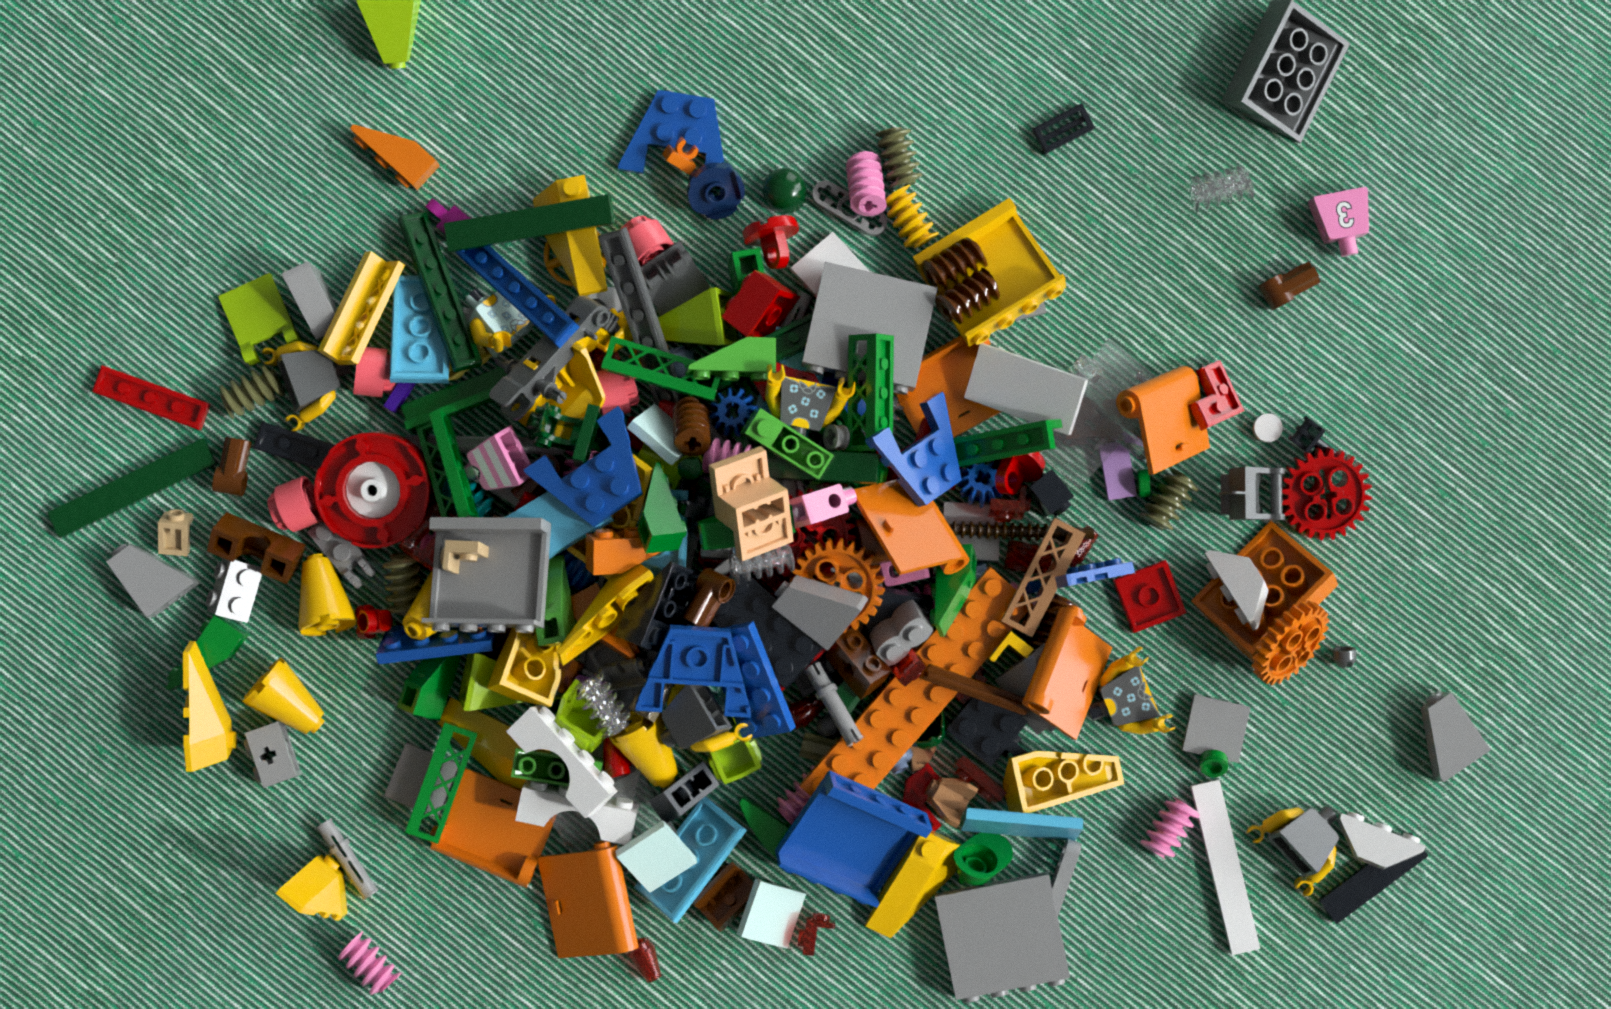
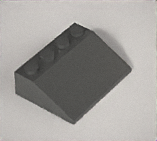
M1271 0L1222 101L1249 119L1297 143H1301L1350 43L1293 0Z

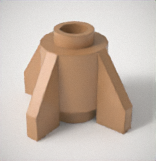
M939 777L937 781L935 779L931 780L925 794L928 795L927 802L932 805L939 817L949 825L957 828L962 813L966 809L969 800L976 795L978 788L964 779Z

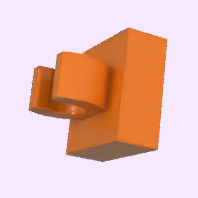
M681 137L677 140L675 148L668 144L662 154L666 161L690 175L696 167L692 159L698 154V148L693 145L690 151L683 152L682 148L686 140Z

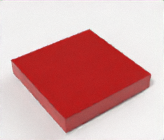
M1166 560L1112 580L1132 633L1187 613Z

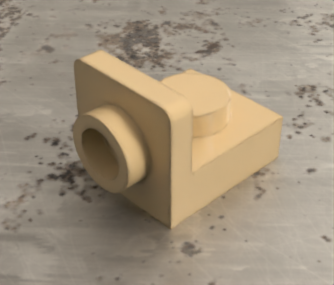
M179 509L164 512L158 521V554L188 556L190 552V524L193 521L192 513H185Z
M445 540V547L440 554L442 568L451 574H458L460 561L474 563L477 562V558H488L489 546L479 541Z

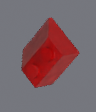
M754 270L744 278L741 284L742 288L738 294L727 302L725 306L726 311L721 317L746 337H764L774 332L776 326H781L801 296L767 274Z

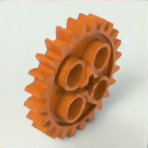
M829 538L825 548L820 542H817L815 551L809 547L806 549L805 554L807 558L804 556L798 558L797 562L800 566H794L792 572L795 575L815 580L813 575H816L819 580L815 581L835 586V581H838L840 588L852 592H860L868 598L866 604L850 624L854 630H857L859 620L867 624L869 621L867 614L875 616L877 609L874 606H880L883 601L880 597L876 596L883 595L885 592V588L877 586L883 583L885 579L884 576H876L881 565H871L875 556L871 555L865 558L863 556L866 550L865 547L859 551L854 550L855 541H852L849 547H845L844 539L841 538L837 546H834L832 539ZM822 563H832L835 567V572L828 573L824 571ZM853 572L858 573L862 577L863 582H852L849 574Z
M1310 600L1307 603L1302 601L1298 607L1293 605L1289 613L1284 611L1280 620L1276 618L1273 627L1267 628V636L1260 638L1262 644L1255 648L1258 653L1252 657L1255 661L1251 665L1254 668L1253 673L1266 684L1270 683L1271 685H1274L1275 682L1281 684L1284 678L1289 680L1292 673L1298 674L1299 667L1306 666L1307 660L1314 657V650L1320 649L1321 646L1318 643L1326 637L1323 633L1329 629L1326 626L1330 621L1327 618L1328 613L1317 603H1312Z

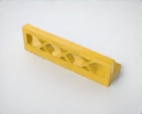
M372 251L365 252L317 351L338 365H358L405 265L400 261L386 262Z

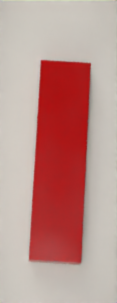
M101 365L92 392L200 431L211 406L210 403Z

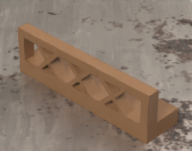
M1053 518L1000 621L1033 637L1058 589L1055 577L1065 575L1085 533ZM1058 526L1068 531V534L1062 546L1055 548L1052 535ZM1048 543H1049L1051 549L1045 551V549H1046V547H1047V545H1048ZM1053 553L1054 561L1049 571L1042 573L1038 563L1040 558ZM1035 568H1036L1038 575L1032 576V574H1033V572H1034V570H1035ZM1039 579L1041 586L1036 596L1028 599L1025 590L1028 582ZM1023 594L1025 601L1018 603L1021 595ZM1026 604L1028 612L1021 625L1011 620L1010 617L1014 609Z

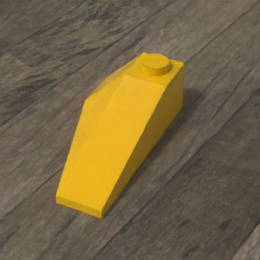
M585 175L556 180L533 199L534 207L590 198ZM596 227L545 236L579 296L608 291Z
M1035 750L1009 758L1003 780L1008 811L1032 813L1124 784L1118 756Z

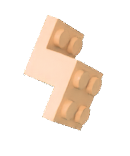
M759 446L709 465L715 517L733 530L736 556L741 561L794 542L788 489L769 477L765 449Z

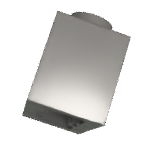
M277 721L245 733V750L249 756H253L256 765L253 767V773L256 781L262 783L263 788L302 775L285 724ZM269 750H275L276 756L272 759L266 758L265 754L269 753Z

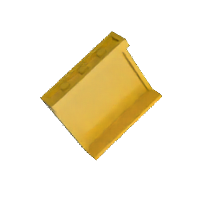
M1010 198L913 256L915 268L925 283L930 286L922 268L924 260L929 259L932 261V256L935 254L942 256V250L946 248L951 249L955 243L961 244L962 239L966 237L975 241L980 246L988 264L985 269L990 272L996 281L1000 299L994 300L989 296L991 305L985 306L980 302L982 306V311L976 312L971 307L973 316L967 318L962 313L964 320L962 324H958L954 319L952 320V323L968 347L974 344H982L990 337L991 333L998 329L1008 328L1014 323L1016 318L1022 314H1031L1039 307L1040 303L1047 299L1053 300L1057 298L1066 288L1065 276L1063 274L1059 275L1018 216L1016 206ZM979 262L976 263L978 271L981 270V267L984 268ZM967 268V273L969 277H971L973 271L970 268ZM958 273V283H962L964 277ZM947 279L948 287L953 289L955 284L950 279ZM938 284L936 296L944 295L945 289Z

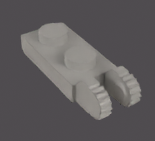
M324 521L317 523L307 532L338 571L355 588L359 589L362 586L359 577L352 572V569L357 564L370 577L376 573L365 559L366 556L360 548L352 545L351 542L343 539L337 533L334 534Z

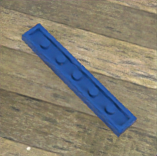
M491 246L456 252L466 264L559 348L580 328Z

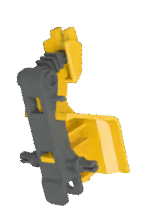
M584 295L575 297L570 307L564 313L580 328L561 348L555 345L546 335H543L522 360L517 361L515 359H508L504 355H499L500 359L496 358L495 364L504 369L507 376L502 377L491 389L489 397L501 405L500 410L505 416L514 421H519L525 427L532 411L535 412L537 406L541 407L546 402L559 407L562 410L561 415L573 418L584 417L588 404L600 406L601 408L605 401V393L589 352L596 348L607 352L611 336L630 342L633 340L623 310L619 313L614 308L608 310L602 304ZM615 344L613 353H615L624 346ZM557 425L554 436L570 440L573 428Z

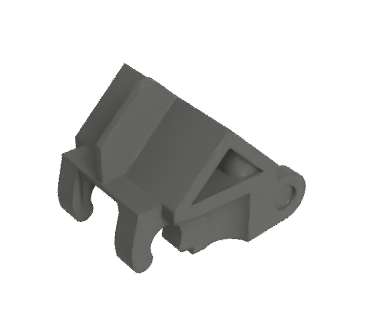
M1229 468V474H1221V492H1219L1221 496V515H1229V520H1285V514H1282V474H1285V468ZM1263 475H1270L1271 514H1263L1262 506H1259V484L1262 483Z

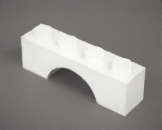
M540 705L530 707L506 732L525 753L537 749H545L560 756L565 762L570 776L569 788L565 797L584 818L594 815L617 792L613 786V779L606 772H600L593 764L595 762L593 757L587 751L580 750L575 745L573 735L567 729H561L555 723V716L548 708L541 707Z
M526 780L522 787L515 821L544 827L550 818L560 812L579 811L565 797L568 786H554L544 782ZM625 797L610 798L594 815L589 817L596 824L600 839L622 845L630 842L639 804H634L631 799Z

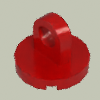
M780 215L769 217L767 222L762 225L760 221L753 222L743 229L742 234L746 245L761 246L764 260L770 269H783L789 261V249L786 239L796 235L799 232V226L795 217Z
M1039 452L994 460L995 468L998 469L995 475V485L1000 494L1014 495L1019 490L1023 481H1037L1042 476L1046 465L1043 456Z

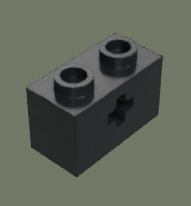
M1053 469L1046 472L1024 490L1045 517L1051 514L1054 517L1062 514L1071 506L1069 500L1074 497Z
M701 762L687 770L648 802L661 820L667 824L684 814L720 784L706 764Z

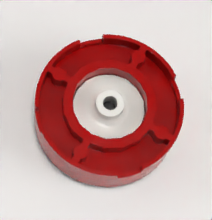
M366 432L340 441L330 449L321 467L318 468L315 477L314 496L322 520L334 534L337 533L343 539L351 542L352 545L362 548L387 547L412 536L424 525L435 502V494L423 452L410 440L391 432Z

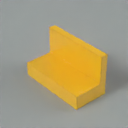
M1009 631L987 660L995 662L1006 646L1021 658H1027L1034 649L1013 632Z

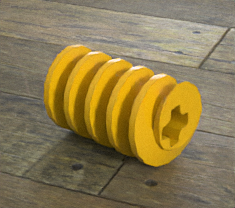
M907 185L885 198L886 208L892 207L888 211L887 216L888 218L897 217L893 222L894 228L903 227L899 231L898 236L900 238L908 237L904 242V246L906 248H917L934 239L939 233L928 232L933 222L923 223L928 213L917 212L922 203L911 202L917 194L916 192L907 194L906 190L911 186Z

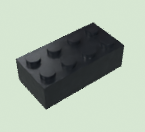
M738 565L728 576L735 581L734 594L729 601L720 604L712 621L720 628L754 621L777 681L784 688L788 689L825 648L772 607L776 599Z

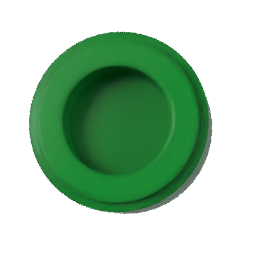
M1138 469V496L1140 498L1150 497L1148 469Z
M1207 750L1199 757V769L1206 776L1220 777L1228 770V757L1222 751Z

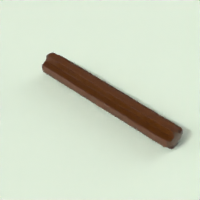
M928 664L924 670L923 679L925 681L1021 715H1026L1030 711V709L1022 704L1024 697L932 664Z

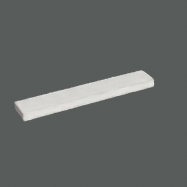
M1216 779L1190 785L1195 809L1200 815L1198 821L1230 954L1236 955L1260 949L1220 780Z

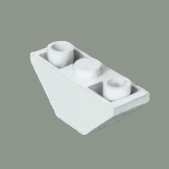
M1212 550L1207 551L1205 554L1209 563L1205 566L1213 579L1219 577L1223 583V586L1219 587L1228 602L1234 600L1238 606L1234 611L1241 623L1244 625L1248 622L1252 630H1256L1259 627L1268 594V588L1263 577L1249 557Z
M1348 811L1347 815L1342 813L1338 818L1337 822L1354 858L1382 870L1421 854L1426 847L1419 843L1420 839L1407 833H1403V836L1391 833V827L1376 822L1375 826L1363 822L1365 817Z

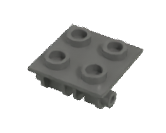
M680 240L640 267L652 303L661 316L710 288V285Z

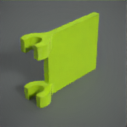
M271 273L218 296L240 346L245 363H249L250 367L261 362L254 348L256 344L280 333H283L287 344L295 341L302 342Z

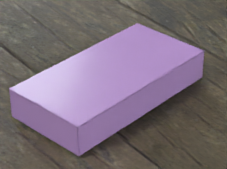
M1127 440L1098 444L1107 501L1137 496Z

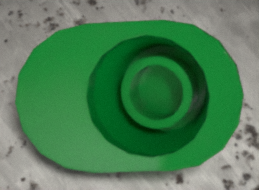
M980 832L972 836L954 851L953 859L956 864L959 883L961 885L968 883L973 886L986 884L1011 862L1013 849L1008 840L1000 834Z

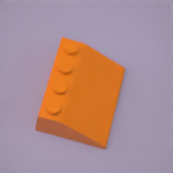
M1272 521L1237 554L1251 559L1268 588L1260 624L1256 630L1253 631L1248 622L1244 625L1241 623L1234 611L1238 606L1234 600L1228 602L1219 588L1223 586L1219 577L1212 579L1191 600L1253 662L1255 661L1252 657L1258 653L1255 648L1262 644L1260 638L1267 636V628L1273 627L1276 618L1280 620L1284 611L1289 613L1293 605L1298 607L1302 601L1307 603L1310 600L1312 603L1315 602L1319 605L1338 586L1335 575L1329 568Z

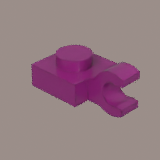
M433 198L425 206L441 220L436 227L444 234V223L471 219L455 205L448 211Z

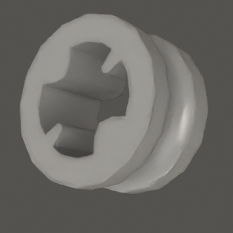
M830 424L825 428L823 443L826 449L844 451L848 447L850 433L845 425Z

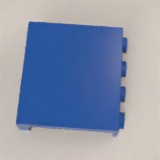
M829 770L776 847L775 853L778 866L783 871L790 874H798L813 884L819 883L829 887L837 894L843 893L861 904H869L877 908L879 906L877 893L916 837L920 835L927 838L932 831V827L926 812Z

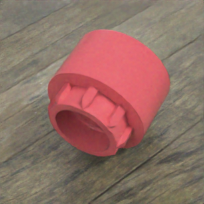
M638 216L621 227H627L640 267L674 244L656 219Z
M365 348L358 365H356L353 395L382 398L383 393L391 394L396 383H390L391 355L387 354L388 349Z
M604 370L597 371V376L605 393V401L600 408L602 416L617 406L622 409L624 415L631 413V407L639 403V395L634 379Z
M305 476L276 486L274 493L267 500L270 515L276 526L282 530L289 529L292 532H297L323 521L316 506L314 486Z

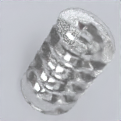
M1237 165L1234 170L1231 167L1225 168L1223 173L1220 170L1214 171L1213 175L1205 173L1202 175V179L1199 176H1192L1190 196L1196 212H1199L1200 203H1203L1206 210L1210 209L1211 200L1215 202L1217 207H1221V199L1223 197L1228 204H1232V195H1236L1239 202L1243 201L1244 192L1247 193L1250 199L1254 197L1251 178L1242 165Z
M789 544L745 561H741L736 556L735 547H732L729 552L730 573L737 584H739L741 574L744 580L748 582L751 580V572L754 573L757 579H761L763 569L768 577L773 575V567L776 568L779 574L784 573V565L787 566L790 572L795 570L794 556Z
M597 672L575 687V690H580L576 700L586 698L587 702L583 705L582 709L593 708L594 711L589 716V719L592 720L599 717L600 721L595 727L596 729L606 727L607 730L602 735L603 739L622 731L632 722V719L628 720L631 715L629 710L621 711L624 707L623 701H615L618 696L616 691L608 692L611 687L609 681L601 682L605 676L603 672Z

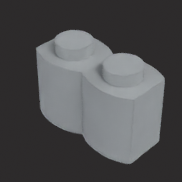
M910 600L900 605L894 611L891 618L877 624L870 632L869 637L875 653L890 666L901 661L912 647L923 643L931 635L933 628L926 612L914 600Z

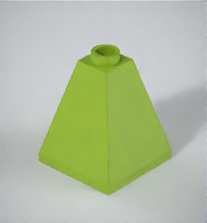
M357 0L384 64L388 63L389 69L406 68L405 62L410 61L421 0Z
M716 287L709 288L658 317L665 341L725 348L739 341L737 329L721 317L726 311L725 306L727 302L733 297L732 293Z
M489 651L471 653L466 656L458 696L460 704L465 711L524 703L523 701L513 700L487 689L498 659L497 656Z

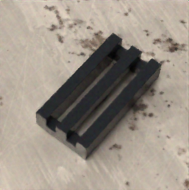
M1083 103L1033 128L1031 131L1035 135L1037 143L1041 146L1045 156L1093 131L1095 126ZM1079 112L1082 117L1045 136L1041 134L1042 131ZM1084 122L1087 126L1049 146L1047 145V141Z

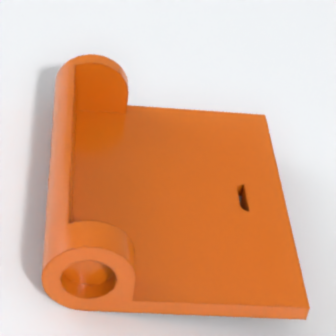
M960 335L922 356L916 388L913 392L908 391L907 395L893 392L916 435L922 418H925L919 404L935 393L943 392L945 395L953 438L1002 412L964 398L979 345L974 344L968 347ZM989 339L983 342L985 344L991 345Z
M1180 366L1123 390L1117 396L1116 406L1120 414L1129 419L1138 418L1149 475H1154L1210 448L1207 429L1200 430L1189 407L1190 404L1201 400L1197 375L1188 366Z
M897 479L878 483V485L874 484L854 489L858 508L899 575L940 565L945 574L949 575L960 571L968 564L970 559L934 500L927 505L918 507L898 483Z
M1067 605V607H1061L1058 611L1022 704L1072 740H1077L1113 647L1084 627L1087 618L1081 608Z
M465 768L439 843L427 842L432 843L431 850L527 888L538 864L537 857L541 856L557 814L550 818L544 827L515 821L522 790ZM433 826L430 834L435 835L438 827Z
M602 840L593 843L594 848L588 851L537 857L558 958L619 954L635 950L639 947L622 864L616 857L617 844H611L609 841Z

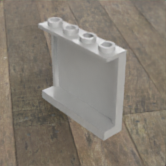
M825 262L801 367H805L806 372L815 375H823V372L835 374V379L839 380L844 377V381L848 382V335L874 333L893 335V392L907 395L908 391L913 392L916 388L938 287ZM858 341V354L863 358L867 352V341ZM862 370L858 375V380H862L864 385L866 383V373Z
M430 517L429 529L436 532L430 613L429 618H422V623L432 626V630L438 632H449L450 627H460L459 631L477 632L478 627L488 628V632L504 633L506 628H516V632L533 633L534 628H544L551 537L550 522L543 518ZM445 540L479 541L489 546L488 558H477V562L474 563L460 561L458 574H451L443 570L440 554L445 547Z
M1048 871L990 882L981 886H970L935 893V901L956 1000L962 999L963 1003H970L980 1000V995L991 993V997H1001L1007 995L1008 990L1019 988L1020 992L1035 990L1037 984L1048 983V986H1058L1064 984L1065 979L1070 978Z

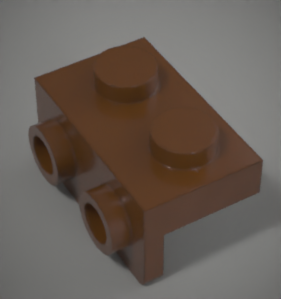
M731 862L718 870L716 877L709 884H706L692 904L700 909L718 931L722 932L745 910L754 882L741 867Z

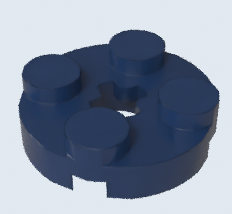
M726 162L710 163L692 171L689 175L687 196L695 212L706 215V218L722 219L730 216L737 210V205L741 199L743 201L745 196V188L740 174L733 169L731 164ZM714 186L723 188L719 191L720 195L718 196L708 192Z

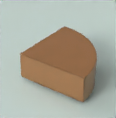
M913 746L910 747L913 752L912 759L910 760L911 772L922 769L927 762H930L935 753L936 746L927 750Z

